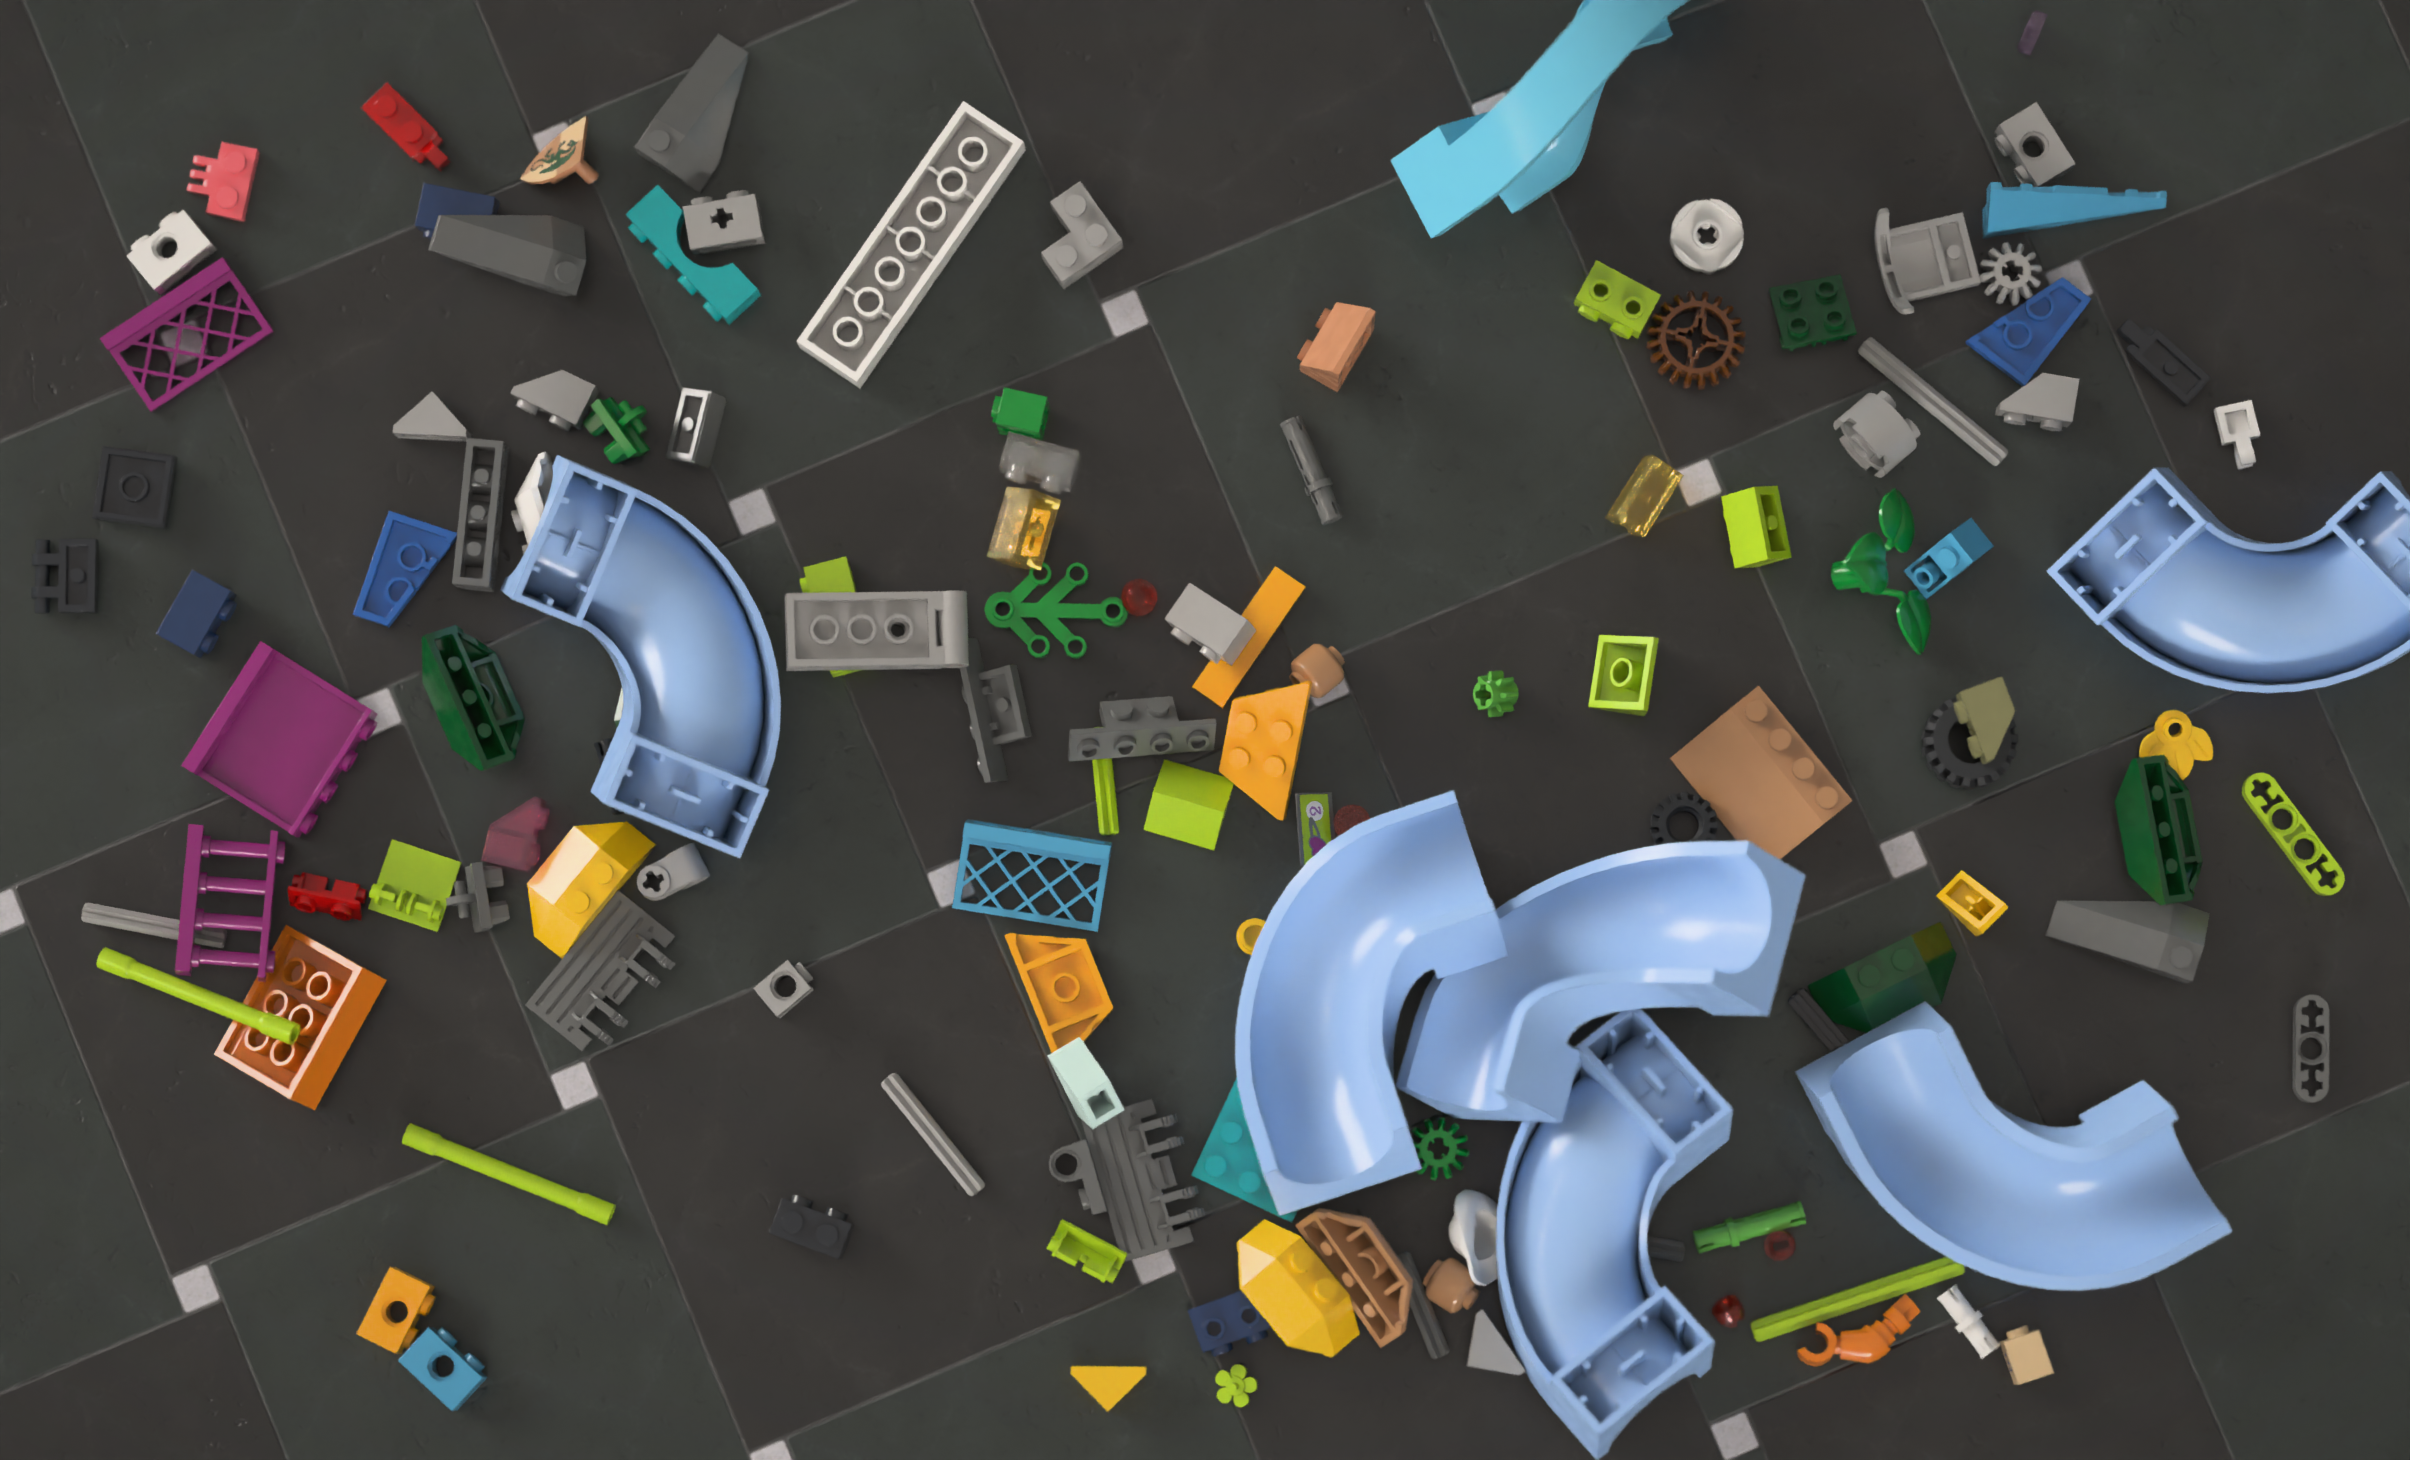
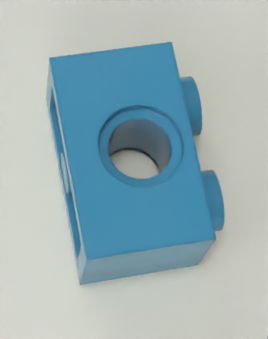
M428 1327L398 1361L451 1411H457L488 1378L481 1372L485 1366L470 1352L464 1356L454 1346L458 1342L456 1338L445 1328L441 1327L437 1331L434 1327ZM444 1355L449 1356L454 1362V1371L448 1377L440 1375L436 1368L437 1361Z

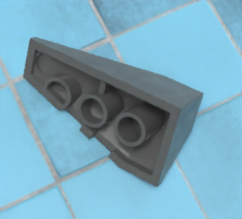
M717 34L653 118L636 144L635 149L639 156L701 194L720 165L724 143L731 125V117L736 98L739 95L749 53L720 34Z
M438 215L428 248L429 251L561 297L576 296L586 264L584 227L551 215Z
M2056 901L2045 936L2186 984L2194 979L2205 945L2210 913L2181 903L2159 905L2156 901Z

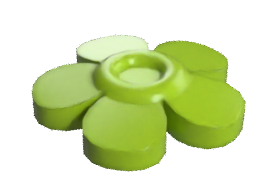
M1241 1364L1232 1366L1231 1374L1226 1370H1221L1217 1373L1215 1381L1218 1385L1225 1387L1218 1390L1217 1398L1225 1404L1233 1398V1402L1237 1407H1244L1250 1401L1247 1393L1257 1390V1380L1254 1377L1245 1378L1247 1369Z

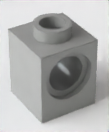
M786 960L753 989L778 1018H781L814 990L809 984L814 978L800 962L794 966L789 960ZM787 976L793 977L796 981L794 994L789 997L780 996L777 991L779 980Z

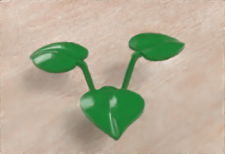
M1893 488L1892 491L1885 494L1879 507V523L1884 536L1888 539L1887 542L1884 544L1882 538L1877 533H1867L1854 545L1845 560L1833 563L1831 578L1838 590L1860 588L1862 593L1869 592L1872 595L1883 594L1897 597L1900 600L1896 610L1900 629L1917 655H1921L1926 647L1931 630V613L1925 597L1918 590H1910L1906 595L1903 591L1886 588L1888 583L1887 562L1885 561L1886 552L1894 546L1900 553L1907 552L1912 545L1915 534L1914 518L1910 506L1904 496L1896 488Z

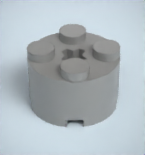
M1883 390L1878 394L1867 393L1834 422L1835 430L1841 427L1844 435L1839 440L1850 456L1865 470L1871 466L1878 470L1874 476L1879 478L1884 477L1916 449V438L1920 436L1918 427L1910 419H1903L1895 409L1896 403L1893 398Z

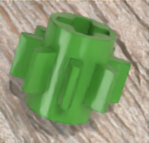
M1502 670L1489 671L1488 676H1479L1478 683L1473 690V698L1478 706L1477 709L1488 710L1489 717L1503 716L1504 712L1514 711L1513 705L1517 702L1519 696L1514 678H1504Z

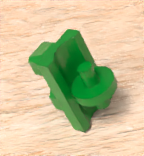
M613 397L603 401L602 399H597L590 405L594 411L590 413L583 424L594 437H600L607 430L615 440L604 448V453L612 464H620L630 458L643 456L650 450L640 436L647 431L646 426L641 421L648 412L643 405L633 409L627 400L622 401L618 405Z

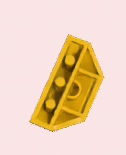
M629 822L573 826L527 883L534 937L563 959L618 890L620 891L656 844Z
M1264 1219L1237 1242L1240 1289L1287 1346L1333 1357L1360 1334L1348 1292L1301 1236Z

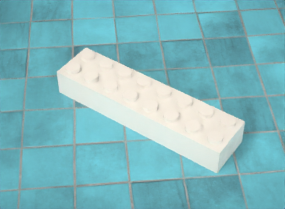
M963 101L797 339L799 347L858 388H861L1025 152L1024 141Z

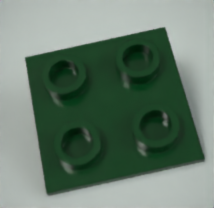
M1840 274L1769 288L1781 333L1779 340L1782 350L1789 349L1792 352L1795 348L1805 347L1807 344H1810L1812 348L1816 346L1817 342L1826 345L1827 340L1828 342L1841 339L1848 341L1849 336L1857 335Z

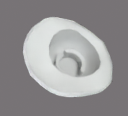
M1463 1190L1455 1199V1214L1448 1227L1449 1238L1456 1252L1467 1259L1472 1281L1477 1285L1486 1286L1497 1279L1496 1236L1498 1205L1484 1193L1474 1190Z

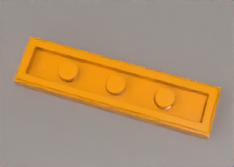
M1275 566L1241 615L1256 629L1254 635L1232 666L1223 660H1220L1218 664L1209 661L1192 688L1223 709L1306 587Z

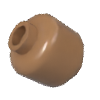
M1313 644L1292 661V673L1289 675V678L1293 685L1303 681H1311L1310 696L1322 698L1344 679L1342 665L1345 661L1339 651L1333 646L1326 648L1321 644Z
M1448 1258L1443 1262L1438 1259L1423 1280V1284L1426 1286L1425 1294L1428 1299L1449 1313H1456L1462 1307L1469 1310L1480 1294V1291L1476 1289L1477 1284L1470 1277L1468 1267L1454 1258Z

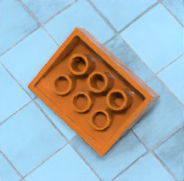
M285 925L272 951H276L274 973H267L266 982H258L257 977L242 1004L265 1013H273L300 1024V1033L294 1044L290 1045L262 1034L255 1028L233 1020L214 1055L287 1098L315 1110L387 980L292 927Z

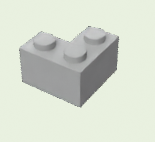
M1080 181L1050 201L1052 211L1068 234L1041 252L1043 261L1063 289L1123 249L1122 239Z

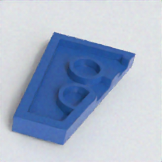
M2061 277L2025 303L1968 339L1965 344L2023 387L2088 305L2091 298Z
M388 511L353 615L390 627L455 543L457 533Z

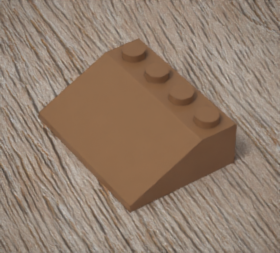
M1757 686L1670 758L1698 795L1711 804L1710 807L1712 810H1715L1716 817L1736 841H1749L1779 860L1853 801L1760 686Z

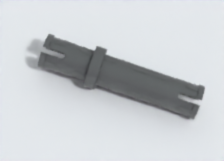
M1298 415L1296 418L1292 417L1283 421L1280 427L1287 438L1292 454L1304 478L1306 495L1311 496L1322 525L1341 519L1344 514L1332 490L1334 484L1331 477L1327 478L1302 416Z

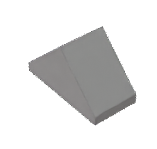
M433 391L393 425V434L398 438L467 442V438H471L470 432Z
M1483 1309L1476 1312L1466 1365L1515 1375L1525 1372V1369Z

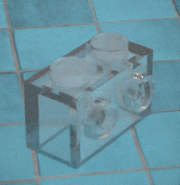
M1008 432L999 469L1001 473L1005 474V479L1026 484V481L1029 480L1040 483V489L1061 494L1062 490L1072 491L1081 455L1080 451Z

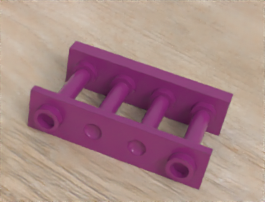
M188 824L175 964L176 975L192 976V967H199L200 964L258 968V982H266L267 973H274L276 951H269L276 866L277 863L284 864L285 842L279 841L278 831H271L270 844L211 840V836L205 835L204 825ZM210 854L268 859L266 880L208 876V872H201L202 857L209 858ZM206 891L265 895L263 917L206 913L204 909L198 908L199 894H206ZM203 927L261 932L260 953L201 949V945H194L196 930L202 931Z

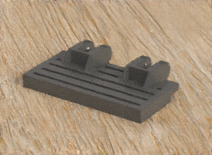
M618 890L525 1006L582 1052L593 1040L581 1030L583 1026L610 1046L614 1041L611 1034L604 1028H600L589 1018L599 1008L610 1017L612 1022L624 1028L629 1021L604 1000L608 997L618 1006L623 1003L639 983L637 979L628 973L630 968L653 987L657 988L661 983L658 980V976L650 970H646L636 960L644 951H647L661 966L671 970L675 963L653 946L651 942L655 939L664 948H667L676 936Z
M1152 1099L1123 1107L1124 1111L1094 1129L1081 1119L1118 1248L1128 1253L1124 1262L1194 1242L1190 1226L1173 1231L1172 1226L1206 1216L1204 1208L1199 1209L1197 1207L1187 1210L1186 1213L1169 1217L1166 1203L1192 1198L1199 1191L1196 1185L1163 1195V1189L1177 1186L1169 1155L1152 1159L1151 1154L1175 1148L1185 1143L1182 1136L1167 1138L1163 1142L1148 1145L1145 1132L1160 1127H1170L1178 1122L1176 1114L1142 1123V1118L1157 1114Z

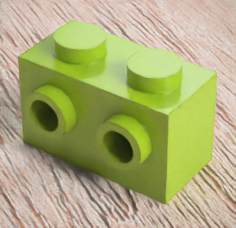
M1596 260L1575 298L1574 305L1579 307L1578 313L1594 322H1597L1600 318L1611 324L1610 330L1625 339H1629L1631 336L1638 339L1659 302L1661 294Z
M1778 486L1752 487L1721 496L1724 510L1723 515L1730 541V552L1735 568L1760 567L1792 558Z

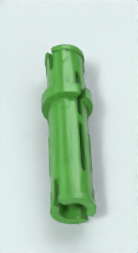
M1796 1201L1786 1206L1759 1212L1744 1218L1732 1220L1730 1217L1723 1219L1724 1223L1694 1230L1692 1234L1695 1237L1693 1239L1696 1249L1701 1254L1727 1245L1736 1247L1739 1246V1242L1803 1225L1806 1224V1219L1801 1202Z

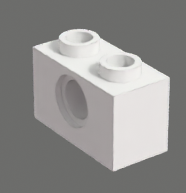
M184 210L179 213L172 212L166 216L159 224L161 228L150 237L144 235L131 246L132 252L127 255V258L160 295L217 250ZM168 242H177L178 249L176 254L170 258H163L161 253L163 246Z

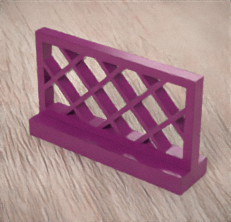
M223 257L100 338L150 412L273 332V329L233 272L234 270ZM231 281L238 292L236 308L215 304L218 288ZM212 293L210 303L200 301ZM242 299L250 311L240 309ZM194 304L209 307L205 328L184 324L189 307ZM214 308L235 312L231 334L210 330ZM181 313L179 323L170 321ZM239 313L254 316L262 330L251 337L235 335ZM162 325L178 327L175 348L154 345L156 330ZM183 328L204 332L200 354L179 350ZM209 333L230 337L226 354L221 357L205 355ZM150 334L149 343L139 342ZM234 339L245 340L233 348ZM133 344L148 347L144 369L129 366L121 352ZM153 348L174 352L169 374L149 370ZM178 353L199 357L197 372L189 378L174 375ZM204 359L213 360L212 363L202 369ZM133 371L143 373L141 382ZM148 374L168 378L166 393L154 401L145 390ZM173 379L183 381L172 389Z

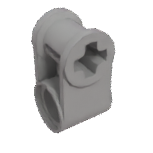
M690 843L643 868L637 876V886L645 898L658 901L702 882L710 877V873L695 843ZM654 874L657 878L664 877V880L660 883L661 890L655 892L652 888L645 889V885L649 883L648 876Z

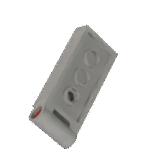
M966 591L786 593V671L941 669L942 667L962 668L969 666ZM900 626L904 632L903 636H894L891 632V627Z

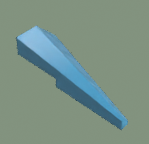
M1990 182L1986 188L1987 203L1982 210L1983 239L2166 208L2167 191L2138 192V189H2127L2125 192L2108 193L2107 188L2062 185L2033 187L2032 184L2024 183L2020 184V187H2002L2001 182Z

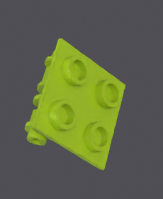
M392 839L377 884H373L369 893L371 901L368 909L438 932L447 907L446 898L451 896L462 862Z

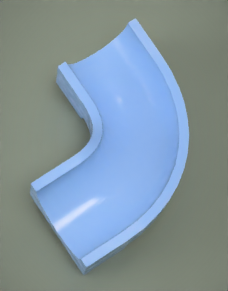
M557 455L552 466L553 479L550 492L536 531L518 566L511 575L505 577L500 590L515 601L588 630L608 652L618 671L623 690V712L590 792L603 804L741 858L769 792V789L765 786L775 760L780 732L781 696L778 669L771 640L761 614L746 585L727 558L707 536L685 517L663 502L622 481Z
M2154 468L2047 570V573L2097 625H2102L2124 646L2148 662L2174 675L2203 685L2233 691L2257 693L2297 692L2326 687L2366 675L2410 652V496L2403 488L2401 481L2391 471H2380L2331 517L2322 529L2312 535L2287 543H2267L2252 540L2233 532L2221 523L2169 468Z
M1454 791L1381 814L1355 825L1330 841L1304 865L1288 884L1271 910L1257 939L1246 970L1239 1000L1235 1061L1238 1088L1245 1117L1263 1175L1280 1216L1422 1169L1397 1095L1394 1080V1042L1404 1000L1416 980L1433 968L1437 979L1509 956L1498 918L1481 876Z
M1642 1009L1620 1011L1577 1045V1050L1581 1053L1562 1123L1522 1121L1507 1159L1497 1210L1496 1272L1498 1292L1506 1329L1515 1353L1531 1383L1546 1403L1596 1460H1599L1609 1452L1612 1442L1624 1426L1657 1395L1688 1375L1696 1374L1700 1378L1711 1369L1714 1340L1666 1286L1659 1287L1649 1262L1647 1233L1653 1212L1664 1193L1729 1140L1733 1109Z

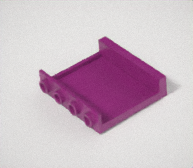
M260 641L181 766L288 831L291 835L299 838L302 833L308 834L318 819V815L315 812L322 801L327 803L334 795L338 787L335 781L341 771L347 772L355 762L358 755L355 749L362 739L368 740L377 726V722L374 720L377 713Z

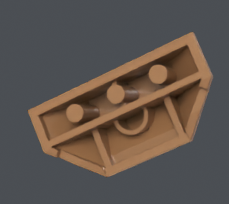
M1319 1208L1295 1225L1313 1252L1348 1292L1354 1311L1380 1348L1405 1332L1413 1279L1370 1218Z

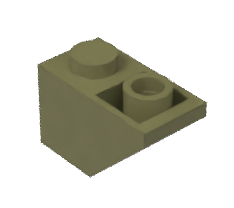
M2002 676L1959 692L1956 695L1958 702L1953 704L1959 722L1961 724L1967 723L1971 737L1967 738V742L1974 759L1980 757L1982 765L1991 762L1995 758L2015 713Z

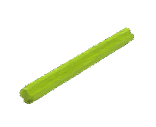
M1946 1256L1751 1322V1330L1755 1340L1761 1342L1962 1275L1965 1272L1964 1265Z

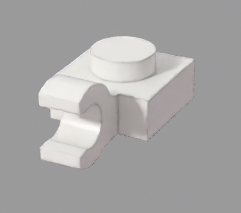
M2252 400L2215 408L2214 415L2222 446L2234 445V455L2238 470L2253 467V463H2256V458L2250 440L2259 438L2260 431Z

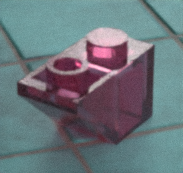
M533 797L491 823L481 861L529 873L531 865L536 866L540 856L541 845L536 844L539 829L545 830L549 818L550 809L545 808L546 801L542 798Z

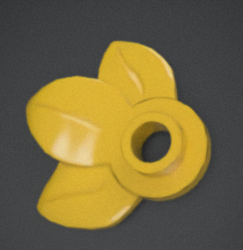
M2168 710L2157 718L2154 731L2145 736L2141 741L2139 756L2165 755L2169 760V765L2178 773L2183 781L2189 775L2194 760H2212L2213 745L2206 731L2192 726L2191 720L2185 713L2179 710ZM2172 723H2179V732L2175 735H2170L2168 732L2169 726Z

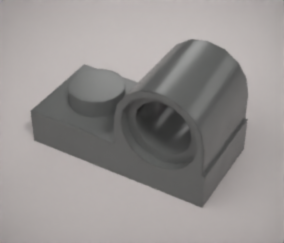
M1087 1139L1055 1150L1049 1160V1170L1052 1176L1065 1183L1082 1179L1084 1187L1079 1188L1078 1192L1083 1209L1091 1208L1092 1215L1107 1212ZM1064 1154L1073 1155L1077 1160V1169L1071 1175H1062L1057 1170V1160Z

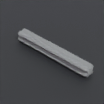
M85 903L82 909L81 919L86 923L178 940L180 920L93 903ZM203 927L202 931L196 930L195 944L223 948L226 943L227 930Z
M892 1073L881 1083L883 1089L966 1193L973 1196L985 1186L984 1181L900 1076Z

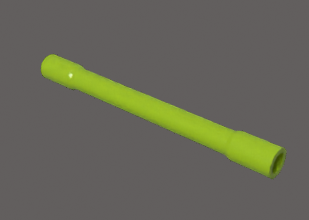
M107 947L102 949L97 958V967L125 979L135 980L255 1028L262 1034L287 1044H294L299 1036L300 1024L273 1013L262 1012L139 963L136 959Z
M412 1123L408 1125L402 1139V1144L429 1155H437L570 1208L576 1213L602 1224L608 1225L615 1211V1204L587 1193L577 1192L444 1139L437 1133Z

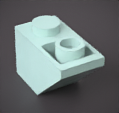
M1076 1038L1048 1055L1078 1117L1092 1129L1124 1111L1110 1080L1081 1038Z

